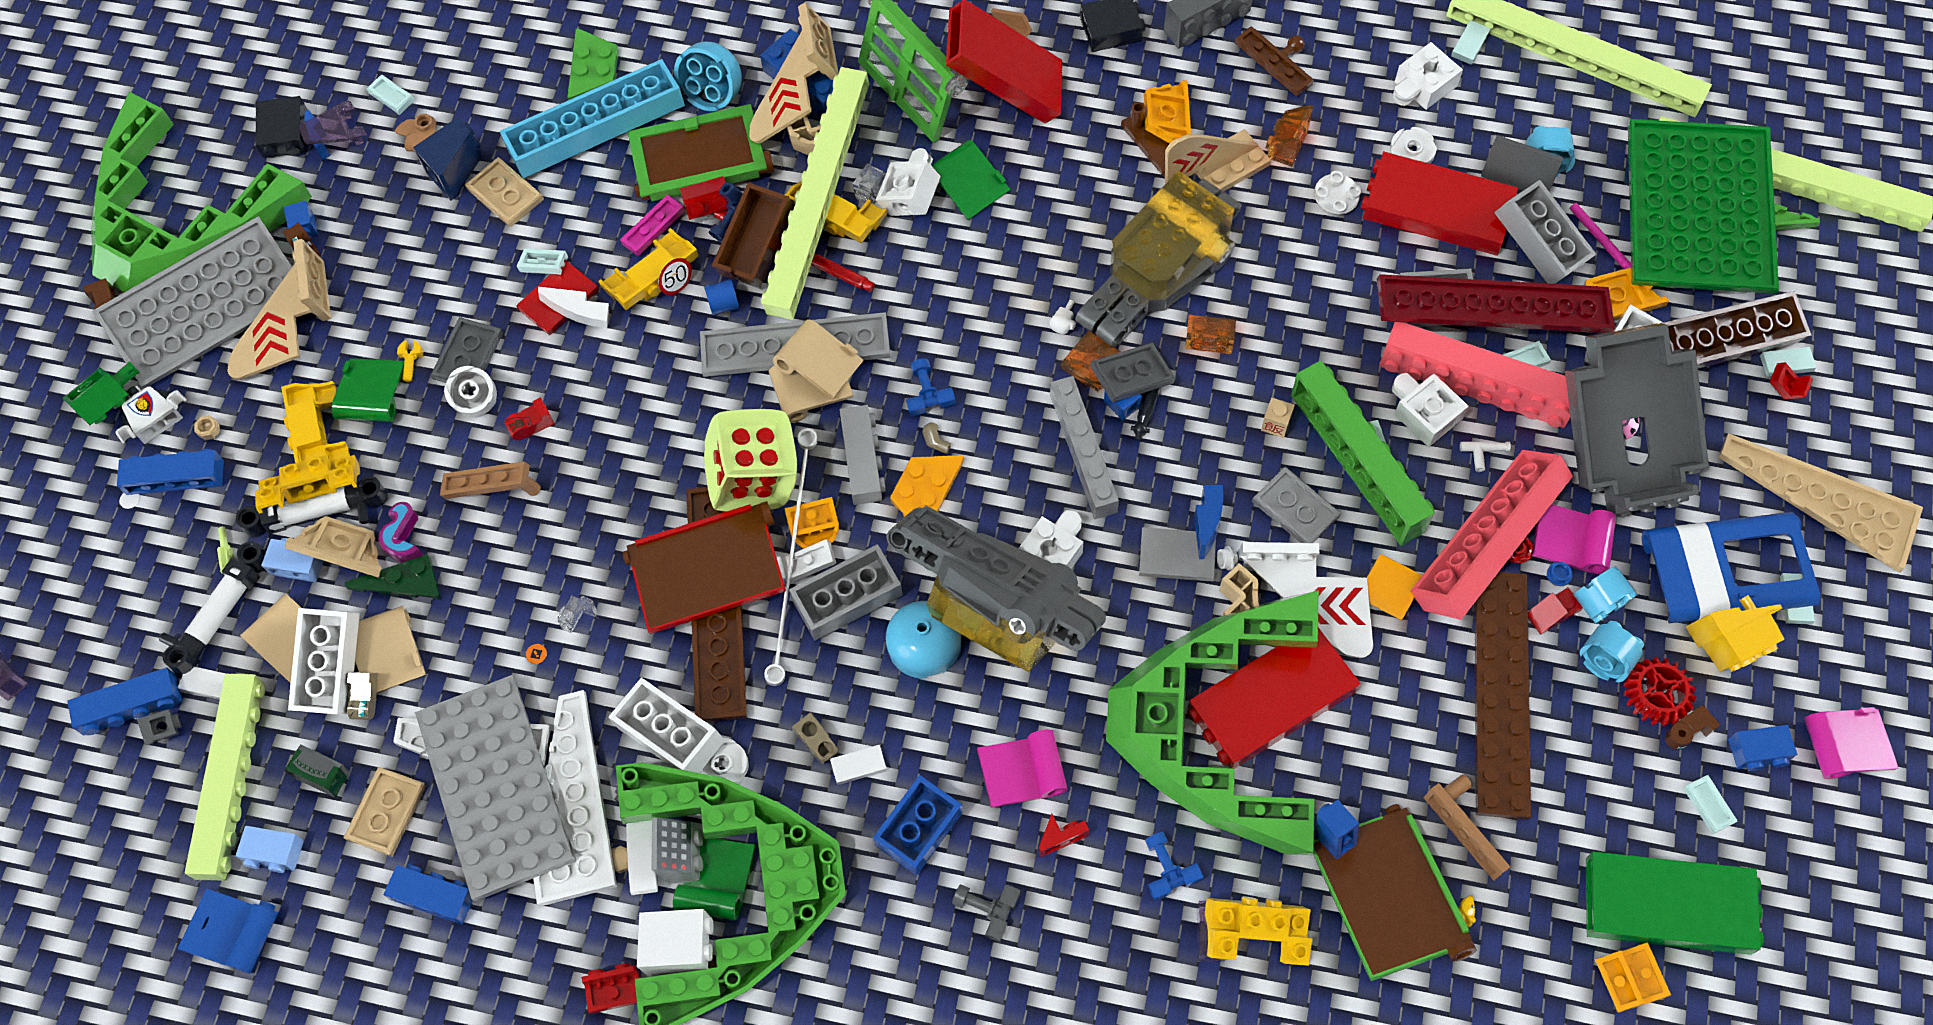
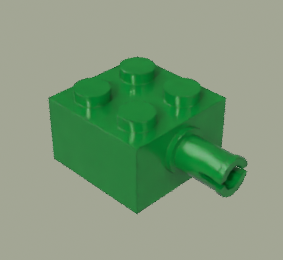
M130 361L114 375H109L102 368H98L62 399L90 426L93 423L99 424L107 417L106 412L112 407L114 409L120 407L126 401L124 397L128 393L124 390L123 386L140 372Z

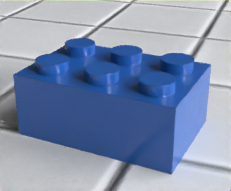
M919 775L874 835V845L917 876L962 815V804Z

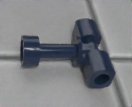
M728 182L724 183L719 191V194L728 202L726 205L728 212L720 224H713L708 232L720 242H722L743 194L734 184Z

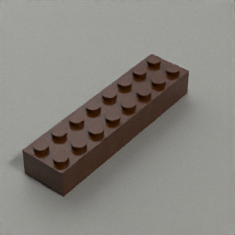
M1795 291L1659 323L1668 324L1671 351L1684 348L1696 350L1697 368L1793 345L1811 336Z

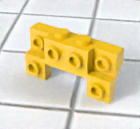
M801 181L792 185L785 194L790 197L794 205L795 194L797 191H800L802 186ZM834 194L823 227L832 235L838 234L843 238L846 235L862 244L872 229L875 231L888 213L887 209L875 206L869 199L857 211L856 205Z
M670 228L668 229L669 233L660 240H653L654 246L657 249L625 272L626 276L615 268V273L604 281L599 280L598 282L613 300L616 299L625 310H628L642 298L648 301L661 292L658 284L659 275L668 262L676 258H684L691 263L699 257L697 249L688 240L681 238Z
M333 381L320 384L293 383L281 387L287 415L284 417V423L287 430L290 431V437L287 440L291 451L294 453L295 463L328 455L330 461L350 456L348 445L345 441L334 444L327 443L321 410L332 407L333 398L337 391L335 383Z
M328 455L280 467L279 476L258 481L259 490L255 491L256 509L260 514L263 513V508L278 504L282 508L284 507V497L291 504L331 492L336 493L337 488L352 484L353 488L357 487V476L360 475V465L355 455L339 458L334 461H330Z
M1244 896L1241 901L1207 898L1205 907V918L1208 928L1207 956L1217 959L1236 960L1239 938L1281 941L1280 962L1309 966L1312 938L1307 936L1310 909L1303 906L1283 905L1282 901L1276 899H1266L1265 903H1261L1256 898Z

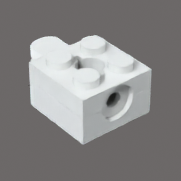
M1430 42L1399 66L1395 79L1397 85L1394 89L1393 99L1397 104L1403 106L1415 100L1424 109H1428L1458 86L1463 69Z
M919 148L914 150L907 162L890 163L876 198L881 207L887 209V213L890 216L923 215L927 213L941 176L931 166L933 158L925 149Z
M1403 373L1395 378L1392 386V392L1401 400L1394 415L1428 447L1463 420L1469 407L1435 374L1419 384L1408 373Z
M1066 510L1055 524L1042 516L1019 549L1048 560L1051 563L1065 564L1072 569L1083 553V541L1075 537L1081 529L1082 519L1080 515L1075 511Z

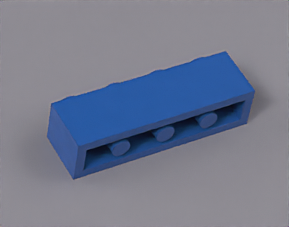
M202 449L199 452L180 451L169 455L154 454L149 457L131 456L129 459H119L117 486L126 495L222 486L224 460L212 449Z
M166 667L67 700L72 728L83 736L94 735L101 729L118 727L123 725L125 721L134 718L139 719L158 710L171 709L174 705L183 702L181 691L177 688L179 685L178 676Z

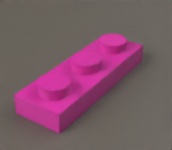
M666 195L620 239L622 245L639 256L653 243V240L657 239L685 212L684 206L669 195Z

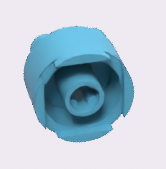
M1538 126L1527 138L1526 145L1564 157L1556 177L1559 176L1560 172L1566 170L1567 173L1573 168L1575 164L1573 138L1568 128Z
M1616 566L1603 572L1591 580L1586 587L1583 586L1573 594L1595 623L1606 618L1612 611L1619 610L1628 601L1637 596L1633 587Z
M1609 621L1607 624L1599 625L1581 648L1580 657L1584 656L1586 659L1584 665L1599 678L1607 681L1609 678L1617 679L1615 682H1622L1642 657L1644 643L1640 638L1633 636L1623 629L1618 622Z

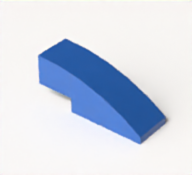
M1203 485L1201 505H1196L1194 525L1199 559L1206 557L1218 533L1223 507V485Z

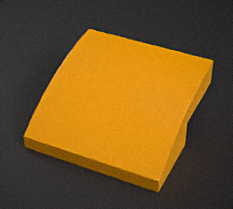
M1380 554L1367 576L1369 604L1402 621L1415 598L1411 589L1422 575Z
M1648 942L1595 959L1618 1013L1671 996Z

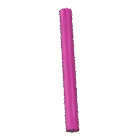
M1577 203L1571 205L1569 209L1615 261L1623 269L1631 268L1630 261Z

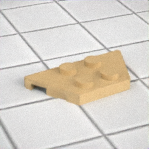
M324 516L316 524L304 528L301 535L294 539L290 537L286 540V549L378 578L380 576L381 565L378 564V551L374 545V532Z

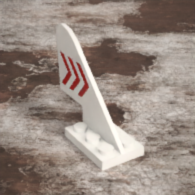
M1242 543L1238 550V561H1244L1245 565H1249L1282 598L1319 590L1318 627L1335 649L1344 655L1356 658H1364L1371 653L1373 638L1367 578L1316 577V557L1319 554V543Z

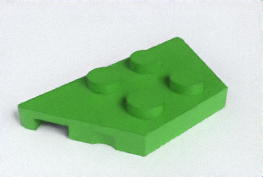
M576 29L568 100L615 80L619 51L616 44L581 29Z

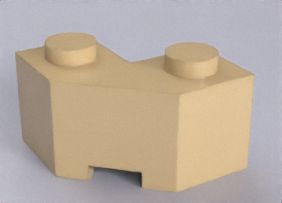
M806 115L786 128L793 149L809 155L810 151L813 152L815 134L820 132L821 126L811 128Z
M1238 563L1222 579L1219 591L1233 603L1223 612V616L1259 605L1258 579Z

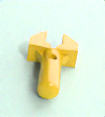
M406 340L399 345L397 350L399 358L405 359L403 381L405 382L412 381L414 360L423 357L424 351L416 340H414V348L410 353H408L409 344Z

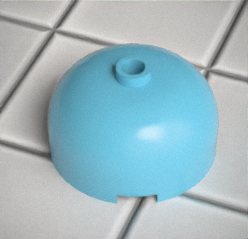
M696 43L679 55L675 63L674 76L677 85L681 86L684 93L689 97L687 100L699 109L717 111L729 104L740 90L742 73L739 63L727 48L718 43ZM705 89L706 97L713 101V103L703 101L698 94Z
M916 601L903 606L893 615L886 630V646L892 663L901 672L911 677L927 678V676L946 672L956 662L961 651V631L956 618L947 608L935 602Z

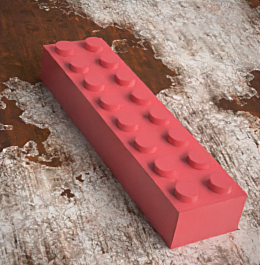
M1404 322L1394 323L1379 367L1393 373H1408L1415 380L1425 381L1435 374L1457 395H1466L1477 399L1481 403H1490L1499 406L1505 411H1514L1523 414L1529 419H1538L1547 422L1550 426L1565 428L1571 417L1566 376Z
M1522 450L1411 589L1412 594L1423 611L1462 620L1573 477L1561 455Z

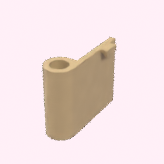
M806 320L773 357V364L779 371L785 374H791L796 370L833 399L864 360L857 355L858 351L848 343L844 345L815 321Z
M775 365L769 369V375L781 410L786 412L790 423L805 419L810 409L853 398L848 380L831 399L796 370L791 374H785L779 371Z
M285 593L240 636L291 683L298 608L301 607Z
M404 605L359 621L355 662L359 673H378L377 693L426 675L411 632L412 622Z

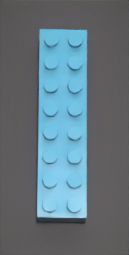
M661 59L499 132L522 178H525L685 106L679 86Z

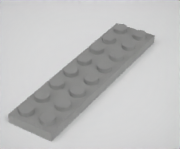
M886 312L812 320L844 345L846 343L851 345L858 351L857 355L863 360L890 358ZM804 321L700 331L703 377L769 370L774 366L773 357Z

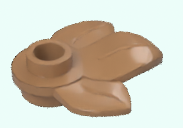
M424 113L418 115L415 119H407L395 129V133L406 137V151H414V146L436 132L437 123L432 116Z

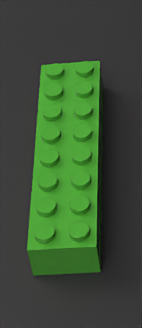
M1319 361L1298 372L1291 397L1400 546L1424 534L1435 514L1431 502L1423 498L1416 482L1409 479L1401 462L1394 459L1390 453L1389 446L1379 439L1374 426L1362 416L1360 407L1357 404H1353L1348 397L1345 387L1339 385L1335 380L1333 371L1328 366L1326 367L1322 361Z

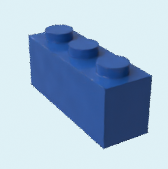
M407 864L406 868L396 865L383 894L385 897L402 905L463 925L473 902L466 883L455 880L454 883L445 881L446 877L431 872L430 875L421 873L422 869Z

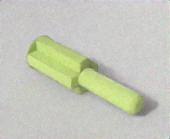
M223 526L218 528L221 546L217 548L220 572L231 558L234 559L233 548H230V545H228L226 528Z

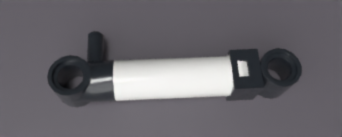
M367 476L362 478L355 488L352 485L337 488L336 493L331 492L291 504L284 501V507L280 508L278 504L263 508V513L260 514L256 507H243L236 515V523L248 536L255 538L262 536L266 531L269 534L287 530V525L357 508L359 523L367 524L369 522L367 506L372 508L382 506L386 502L388 494L376 477Z
M245 542L238 548V560L231 558L221 571L225 576L180 639L167 633L160 634L159 641L169 646L163 653V662L177 675L183 676V674L190 672L193 667L197 666V658L244 591L246 589L251 591L260 578L257 573L265 570L261 565L266 552L256 542Z

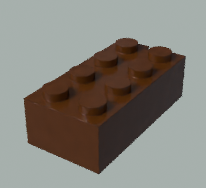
M747 183L712 263V267L718 274L736 281L739 279L742 283L761 288L781 242L783 231L787 228L789 213L795 207L790 197Z

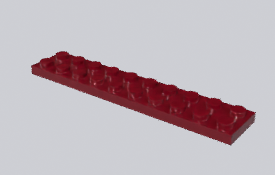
M1379 274L1377 278L1381 321L1599 333L1613 332L1615 329L1609 287Z

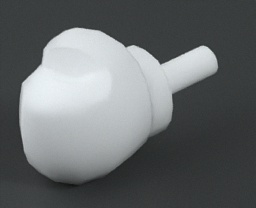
M1069 300L1065 308L1060 307L1050 319L1049 326L1053 331L1065 335L1069 330H1074L1076 322L1072 320L1074 313L1070 311L1074 305L1073 300Z

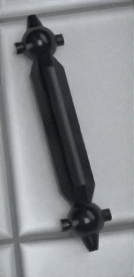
M1161 387L1144 393L1137 415L1138 423L1134 426L1131 425V430L1134 431L1137 441L1146 433H1150V428H1147V424L1151 421Z

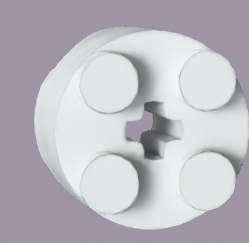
M463 366L450 374L444 388L445 397L448 403L465 417H479L490 411L496 404V386L489 375L483 370L473 366ZM472 387L475 390L473 392L474 395L469 396L467 394L469 393L468 388Z

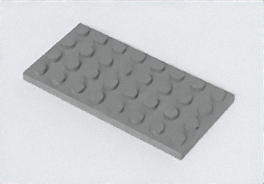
M258 216L94 309L92 312L126 364L130 361L140 373L135 378L141 387L145 389L248 329L292 266Z
M513 675L415 712L470 896L474 902L575 862Z

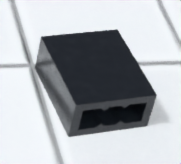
M1099 0L1080 5V20L1091 52L1142 41V35L1146 28L1144 19H1140L1138 15L1139 6L1137 1Z
M300 96L256 102L255 145L263 158L308 152V137L304 119L307 107Z

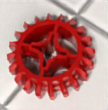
M1654 657L1651 662L1648 659H1644L1641 664H1636L1627 676L1628 680L1624 682V687L1627 689L1624 691L1623 696L1631 698L1627 701V706L1634 705L1633 714L1640 712L1642 714V721L1650 718L1651 725H1656L1658 721L1662 727L1666 726L1669 722L1673 725L1679 719L1681 720L1686 717L1688 712H1691L1693 709L1692 704L1697 698L1693 695L1696 687L1689 685L1693 681V677H1685L1684 674L1687 672V669H1682L1681 671L1677 669L1678 662L1669 665L1668 658H1664L1661 662L1658 657ZM1643 677L1647 680L1646 686L1648 690L1645 693L1642 692L1641 687ZM1675 690L1678 694L1677 706H1675L1673 703L1674 698L1672 693Z

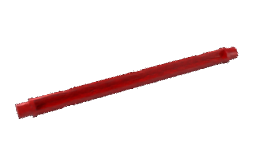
M728 210L715 212L714 217L722 221ZM780 242V244H779V246H778V249H779V250H781V247H782V243H781V242ZM816 253L814 254L812 266L840 278L861 290L864 289L872 292L875 283L869 281L867 277L846 269Z

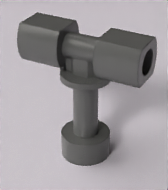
M960 884L952 904L960 908L967 904L987 912V919L991 921L985 935L990 939L1001 942L1008 925L1006 919L1010 909L1014 910L1021 893L1020 890L1005 884L1000 899L994 898L991 903L969 894L970 888Z

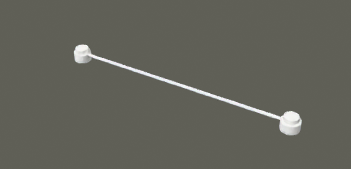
M809 428L801 430L798 434V444L804 449L785 586L786 591L784 593L775 664L769 665L764 673L766 682L771 686H778L785 680L784 669L778 664L808 450L813 449L817 444V434Z

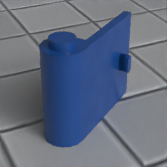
M206 888L177 949L251 974L278 916V912L274 911L276 906L262 900L259 905L250 904Z

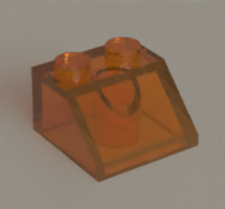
M1313 105L1286 110L1282 119H1277L1273 129L1275 134L1274 136H1269L1265 147L1269 149L1267 156L1270 160L1293 167L1308 133L1314 108Z

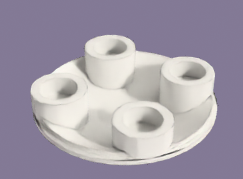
M1333 171L1331 174L1321 178L1314 190V196L1318 205L1323 210L1332 214H1345L1352 211L1357 206L1361 194L1360 187L1340 171Z

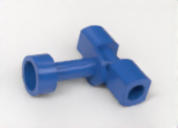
M918 359L911 363L913 375L919 377L922 390L919 392V396L906 399L910 417L926 413L925 408L939 405L941 409L956 405L952 387L938 391L936 387H931L928 373L931 372V366L928 359Z
M1164 832L1156 833L1145 840L1149 851H1156L1164 869L1160 874L1161 879L1148 884L1154 901L1171 895L1172 890L1185 885L1187 888L1203 881L1204 877L1197 863L1182 870L1179 865H1173L1165 848L1168 840Z

